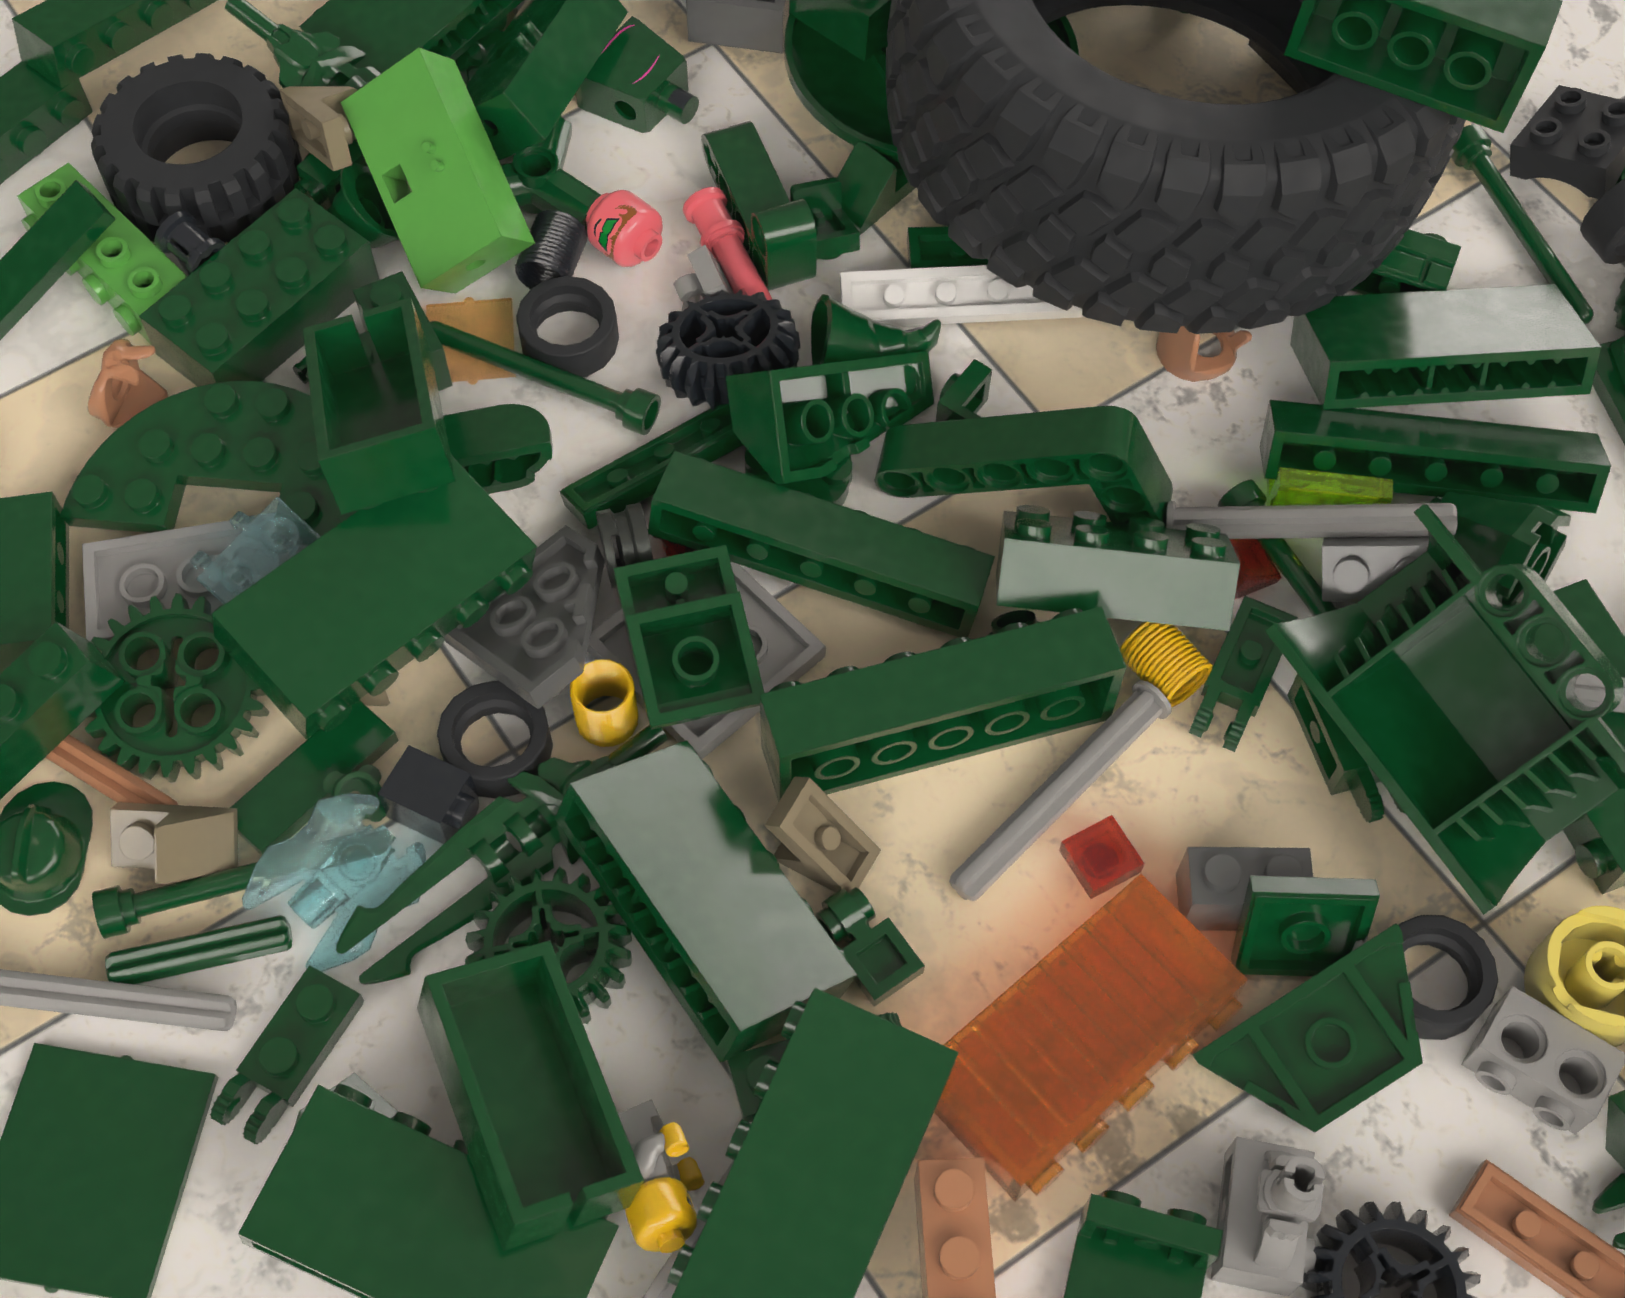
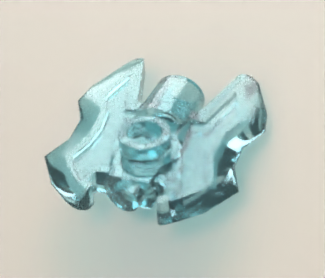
M348 793L318 800L305 827L293 838L269 846L256 863L242 897L243 907L247 910H252L304 880L305 883L287 902L292 910L312 929L317 928L335 912L337 913L305 965L306 969L311 965L323 972L351 962L370 950L378 929L346 953L339 954L336 952V944L358 905L365 908H375L381 905L426 861V851L421 842H415L407 847L406 855L398 859L394 855L396 850L391 845L396 836L384 824L375 829L371 824L366 826L362 822L366 814L373 815L379 806V799L372 795ZM420 897L413 901L410 905L418 903Z

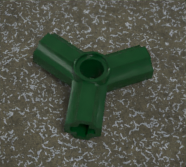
M560 116L544 141L515 153L513 162L503 164L501 167L521 210L531 214H538L546 210H559L578 219L587 231V212L601 194L563 170L572 136V123Z

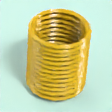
M1143 622L1128 635L1120 646L1124 662L1141 680L1157 687L1166 696L1171 707L1182 703L1194 694L1206 682L1213 667L1204 656H1201L1200 651H1197V648L1190 643L1189 639H1186L1185 635L1178 631L1175 625Z
M596 659L585 663L583 673L570 683L571 703L579 733L586 741L599 747H613L624 743L633 735L638 725L639 713L633 678L621 663L610 659ZM602 696H615L624 700L616 708L608 711H594L586 708L591 701Z

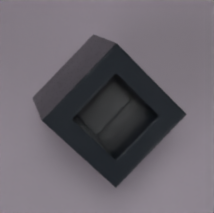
M408 745L378 792V797L389 819L442 844L447 842L460 828L474 818L479 808L478 794L470 773Z

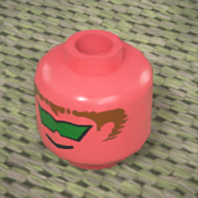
M617 190L612 193L602 194L593 202L587 212L588 241L617 265L633 267L643 261L651 260L659 252L662 245V217L652 206L631 191Z

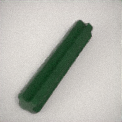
M278 915L114 951L105 958L106 975L109 982L135 985L288 951L292 948L293 940L291 926L285 916Z

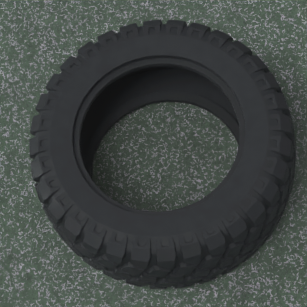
M891 0L887 29L888 47L886 48L888 119L893 145L897 147L899 163L909 185L918 189L919 201L937 224L949 227L948 236L972 258H987L989 260L987 269L1016 288L1029 285L1033 288L1032 295L1035 298L1066 311L1074 305L1082 308V315L1086 318L1117 326H1122L1124 320L1134 321L1135 328L1146 331L1177 334L1180 327L1185 326L1189 332L1194 334L1232 332L1236 325L1244 329H1254L1280 323L1287 316L1304 315L1329 304L1334 296H1343L1365 280L1374 269L1381 265L1402 240L1404 233L1413 225L1434 191L1436 184L1442 177L1454 152L1452 147L1460 138L1466 120L1285 56L1284 53L1303 0ZM1103 6H1150L1189 13L1230 28L1268 51L1289 71L1303 92L1277 100L1252 104H1212L1161 95L1131 85L1091 65L1063 43L1047 24L1071 13Z

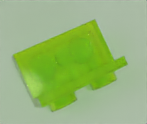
M1281 467L1275 480L1267 479L1266 506L1390 504L1393 499V479Z

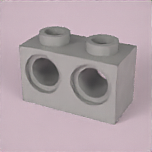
M1512 986L1492 1008L1461 1065L1473 1071L1477 1080L1489 1090L1502 1095L1510 1094L1533 1108L1534 1115L1546 1125L1577 1134L1597 1118L1625 1064V1053ZM1501 1037L1514 1040L1521 1047L1524 1059L1509 1054L1502 1044ZM1559 1071L1568 1073L1576 1079L1580 1086L1581 1094L1573 1093L1563 1085Z

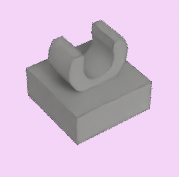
M706 245L687 254L695 273L686 274L673 283L682 302L696 303L700 301L702 293L712 297L719 295L722 289L726 294H734L719 263Z

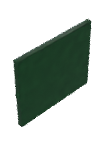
M34 1043L0 1139V1280L43 1287L48 1293H56L60 1290L99 1298H151L219 1077L214 1073L133 1060L128 1055L114 1057Z

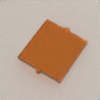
M467 297L464 299V302L426 305V316L429 322L439 321L515 351L512 298L474 301L472 297ZM443 346L452 382L468 381L469 384L474 385L478 380L516 377V374Z

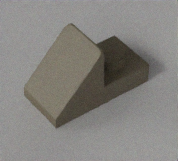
M289 86L280 89L283 105L289 114V127L292 138L332 171L351 166L352 160L348 145L352 144L356 137L340 102L355 93L357 89L350 86Z
M809 777L793 778L764 825L781 841V844L774 853L779 863L835 893L842 888L847 892L854 887L859 888L881 851Z
M118 802L110 809L111 867L155 869L156 884H169L206 876L238 866L237 808Z

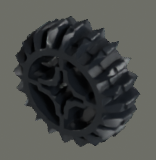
M744 288L740 289L736 294H726L722 289L719 295L712 297L702 293L700 301L696 303L684 301L682 311L668 313V323L659 326L660 335L658 340H656L657 362L660 366L661 376L665 379L666 387H671L677 398L688 397L693 407L708 402L712 411L721 404H729L726 376L797 367L799 361L798 349L801 348L799 332L796 331L795 321L791 316L790 310L782 309L778 299L767 300L763 292L748 296Z
M1373 1201L1366 1202L1360 1207L1359 1217L1349 1209H1345L1336 1216L1337 1228L1325 1224L1316 1233L1322 1246L1314 1248L1313 1251L1316 1254L1315 1270L1308 1271L1307 1274L1304 1273L1301 1287L1317 1293V1296L1311 1298H1344L1342 1272L1349 1252L1358 1265L1353 1269L1360 1283L1358 1298H1375L1381 1293L1380 1289L1382 1287L1390 1288L1395 1286L1397 1288L1406 1282H1411L1413 1285L1400 1294L1401 1298H1422L1425 1287L1431 1283L1434 1284L1437 1298H1477L1467 1294L1466 1291L1481 1282V1274L1472 1271L1462 1272L1459 1266L1461 1262L1469 1257V1248L1458 1247L1451 1252L1445 1245L1444 1241L1451 1234V1226L1442 1225L1432 1233L1426 1229L1428 1223L1427 1210H1417L1406 1221L1401 1202H1391L1382 1215ZM1376 1243L1397 1247L1410 1254L1419 1263L1415 1265L1402 1264L1394 1259L1386 1247L1379 1249Z

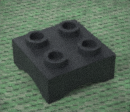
M1558 85L1510 144V176L1524 180L1531 178L1555 179L1579 189L1588 197L1601 198L1609 189L1615 186L1625 168V99H1616L1583 91L1579 88Z

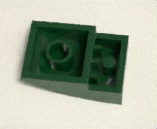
M726 545L613 568L619 603L651 730L760 706V694L765 692L740 591H737Z

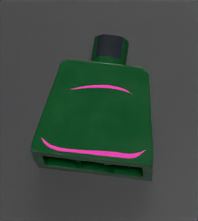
M633 16L614 33L576 92L579 108L640 133L650 132L666 115L682 124H687L693 119L699 106L698 97L688 92L687 61L684 56Z

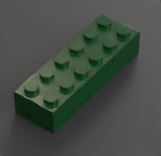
M1103 607L1086 611L1079 608L1068 609L1055 615L1051 620L1036 624L1014 623L1003 627L993 635L973 640L969 637H959L946 642L938 649L923 653L900 652L890 656L880 664L860 669L855 666H846L834 670L825 678L810 682L787 681L778 684L769 692L760 694L761 747L778 802L794 777L811 778L828 795L1104 722L1113 713L1127 666Z

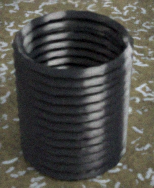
M559 210L539 212L530 228L535 244L522 251L515 264V273L518 279L529 289L548 279L573 276L588 239L585 227L570 214Z

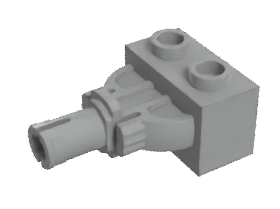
M1242 1137L1235 1138L1224 1155L1216 1227L1223 1230L1218 1258L1212 1263V1281L1284 1296H1290L1303 1284L1304 1273L1307 1274L1308 1271L1314 1270L1316 1254L1313 1250L1317 1245L1315 1239L1307 1238L1308 1222L1313 1223L1321 1213L1324 1190L1322 1182L1325 1180L1323 1166L1314 1159L1315 1152Z

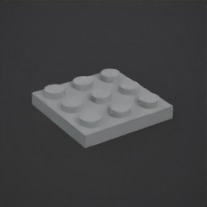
M731 562L737 591H740L764 692H769L773 687L783 682L797 681L825 657L826 646L739 564ZM620 609L591 632L587 652L595 660L610 659L621 663L633 678L637 702L645 709ZM760 706L663 728L678 743L688 740L702 760L760 712Z

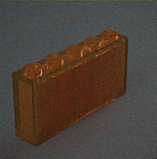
M1140 874L944 1044V1046L959 1053L934 1113L974 1157H984V1166L987 1172L1014 1201L1018 1200L1029 1189L1036 1196H1039L1065 1170L1058 1163L1075 1147L1082 1154L1090 1150L1109 1131L1110 1126L1104 1121L1121 1105L1127 1112L1132 1111L1155 1088V1085L1149 1080L1165 1064L1173 1072L1177 1070L1199 1048L1200 1045L1194 1038L1208 1025L1216 1032L1219 1031L1241 1010L1243 1005L1237 998L1248 979Z

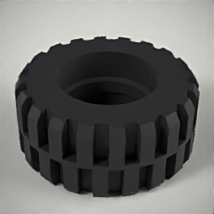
M196 53L195 58L184 59L182 54L167 57L169 62L157 66L154 62H151L140 68L141 73L134 78L128 75L118 83L116 87L118 92L115 95L111 93L107 95L100 107L101 114H97L91 131L93 135L91 149L101 177L114 206L150 241L155 243L157 230L170 215L183 210L188 211L196 219V226L210 238H219L224 243H229L294 190V185L299 181L297 165L302 162L298 142L292 138L289 127V114L283 105L280 91L273 82L266 79L265 74L250 65H246L243 68L241 61L227 56L217 60L210 53ZM208 140L232 142L222 152L204 161L191 164L165 163L177 151L194 143Z

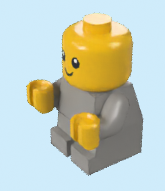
M651 1099L618 1114L644 1179L630 1207L625 1209V1214L638 1246L646 1251L672 1253L684 1245L685 1241L694 1233L697 1227V1214L688 1191L701 1188L705 1181L696 1160L686 1157L675 1165L671 1164L668 1156H682L690 1148L681 1126L675 1122L664 1126Z

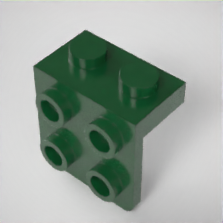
M1113 1190L1103 1191L1102 1196L1091 1193L1081 1212L1063 1298H1201L1206 1270L1219 1255L1223 1230L1206 1226L1207 1219L1192 1211L1173 1208L1168 1209L1167 1214L1142 1208V1201L1128 1193Z

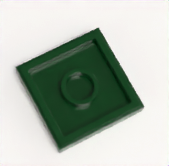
M1250 875L1231 955L1233 974L1313 977L1360 947L1367 941L1380 897L1376 879Z

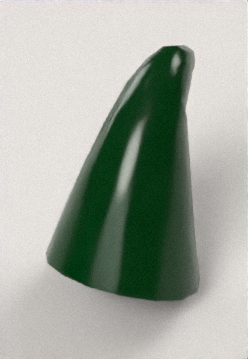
M822 294L814 306L811 319L812 365L928 351L929 353L938 342L941 321L935 319L922 328L903 330L897 326L872 320L850 309L829 295Z

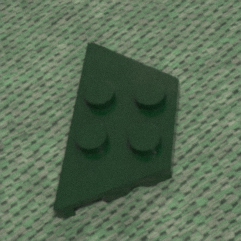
M1397 923L1393 924L1193 1054V1057L1201 1066L1312 1132H1317L1423 1063L1413 1012L1414 1003L1411 985L1408 980L1402 930Z

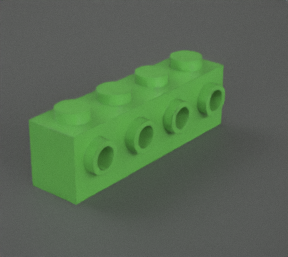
M69 162L17 195L27 215L21 220L26 231L34 225L75 180L85 185L115 217L116 220L66 272L69 275L78 272L83 277L82 283L86 290L99 305L102 306L108 302L114 308L113 313L118 322L131 336L139 332L151 344L139 315L179 284L187 275Z

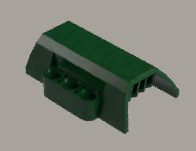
M1423 504L1414 511V514L1428 530L1429 542L1425 553L1355 604L1308 618L1275 623L1265 632L1484 915L1498 905L1513 881L1546 841L1618 789H1625V747L1601 719V716L1613 711L1621 703L1624 694V682L1617 669L1537 572L1529 566L1518 563L1496 565L1485 570L1483 573L1428 504ZM1507 574L1515 576L1523 586V599L1514 609L1504 607L1496 597L1495 588L1497 582ZM1545 623L1556 626L1564 636L1563 650L1556 658L1544 656L1535 645L1536 631ZM1588 673L1594 675L1605 686L1606 695L1599 707H1590L1578 700L1574 686L1581 674Z

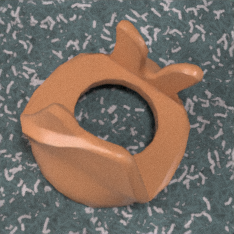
M1181 326L1177 334L1159 332L1156 350L1164 368L1178 378L1191 382L1211 380L1225 374L1232 368L1237 359V349L1251 341L1252 334L1246 330H1240L1236 333L1234 330L1232 332L1213 333L1220 341L1221 353L1214 357H1204L1198 354L1200 334L1191 333L1185 326Z
M117 339L104 351L101 371L92 387L88 400L87 410L90 415L102 420L108 427L119 428L136 414L168 397L167 390L139 368L138 359L152 356L156 351L154 346H133L127 339Z

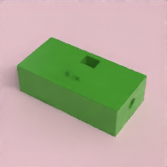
M417 48L340 102L420 288L456 294L535 244L455 60L422 48Z

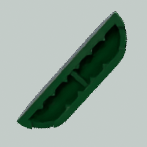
M502 404L443 415L451 455L488 494L513 490L531 484L535 481V473L548 460L552 459L553 443L549 424L546 418L534 408L520 404Z

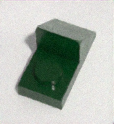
M860 141L854 146L837 177L842 184V209L858 229L860 235L915 189V187L909 185L899 162L886 159L870 146Z

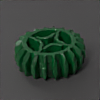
M560 866L554 873L552 881H544L541 870L534 868L531 872L532 883L525 886L521 885L519 879L510 876L508 885L511 893L505 897L499 892L490 890L488 900L494 911L475 910L473 919L480 930L468 932L466 935V944L474 953L465 958V964L546 942L545 930L549 929L552 943L556 944V956L565 979L575 965L589 962V955H595L588 969L579 978L568 984L582 1023L588 1024L592 1019L588 1007L590 1003L593 1002L604 1009H608L612 1003L610 995L604 987L623 989L626 983L625 976L619 969L629 967L632 964V953L624 947L632 941L630 929L627 925L620 924L623 919L613 904L608 905L610 900L601 886L590 891V878L584 872L571 884H568L566 870ZM553 911L576 915L592 927L582 929L581 924L566 925L560 923L553 917ZM532 916L529 928L522 934L509 937L508 944H505L510 933L521 922Z

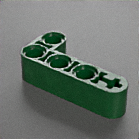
M751 121L702 134V149L709 172L716 187L723 190L727 198L726 208L732 219L740 222L744 229L745 239L743 245L768 291L816 277L817 233L811 210L804 199L790 202L754 124Z

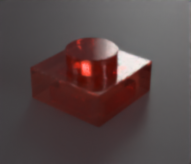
M1113 815L1061 841L1059 848L1063 858L1090 899L1141 873L1145 864Z

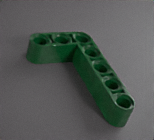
M1097 406L894 426L886 431L874 479L876 486L881 491L899 498L1089 484L1111 522L1129 524L1130 518L1146 517L1162 521L1164 523L1163 528H1167L1168 501L1172 499L1173 493L1172 482L1138 418L1129 410L1117 406Z

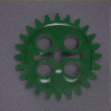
M181 593L175 594L170 609H166L156 596L151 597L150 613L143 615L135 606H128L130 623L124 626L111 618L107 621L114 633L111 640L93 637L91 640L125 682L88 716L95 719L84 728L86 733L94 739L104 737L98 749L108 757L119 753L116 764L129 771L139 762V774L149 780L154 777L160 766L163 777L169 782H176L180 767L183 766L195 780L200 779L202 771L201 762L206 760L219 771L224 769L221 752L228 749L233 754L242 756L244 752L236 739L241 734L255 738L259 736V732L249 721L251 716L262 717L269 715L270 711L257 701L258 696L266 694L215 639L211 604L204 596H199L192 609L189 608L187 600ZM181 638L183 639V641L179 646L178 655L176 659V656L173 652L174 642L177 639ZM212 648L219 650L218 659L213 666L204 670L195 669L196 658L200 653ZM150 649H159L160 655L154 666L146 670H137L138 659L144 652ZM178 675L186 682L185 686L176 687ZM175 688L173 699L166 693V689ZM206 704L215 705V714L209 723L201 727H192L191 719L197 708ZM144 705H155L156 712L151 722L143 727H133V718L138 709ZM175 715V720L178 723L177 734L174 737H169L168 733L172 728Z

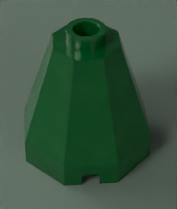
M1447 492L1441 499L1435 497L1429 502L1452 503L1456 506L1457 530L1453 536L1483 573L1485 570L1496 565L1519 563L1532 568L1546 583L1566 544L1567 535L1557 531L1558 526H1570L1571 516L1552 506L1458 492ZM1509 574L1503 576L1497 582L1495 588L1496 597L1504 607L1509 608L1520 604L1517 600L1524 591L1521 582L1515 576Z

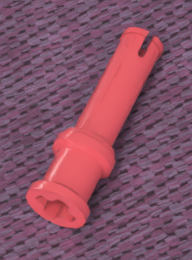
M707 187L692 194L684 203L683 213L687 221L696 225L701 235V247L706 245L714 258H716L733 292L736 294L740 289L744 288L748 296L763 292L766 299L771 300L772 297L743 245L745 239L744 229L740 222L732 219L726 208L727 198L723 190L718 187Z

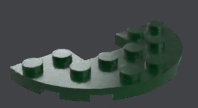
M228 381L194 387L171 395L149 406L120 426L100 445L75 479L66 497L60 518L69 526L153 533L175 528L186 485L280 492L270 536L277 544L308 546L358 510L341 515L317 457L310 395L274 383Z

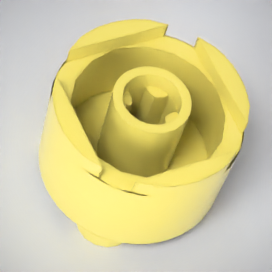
M1591 906L1562 920L1535 948L1525 967L1524 988L1527 995L1614 1047L1620 1046L1625 1042V910L1611 906Z

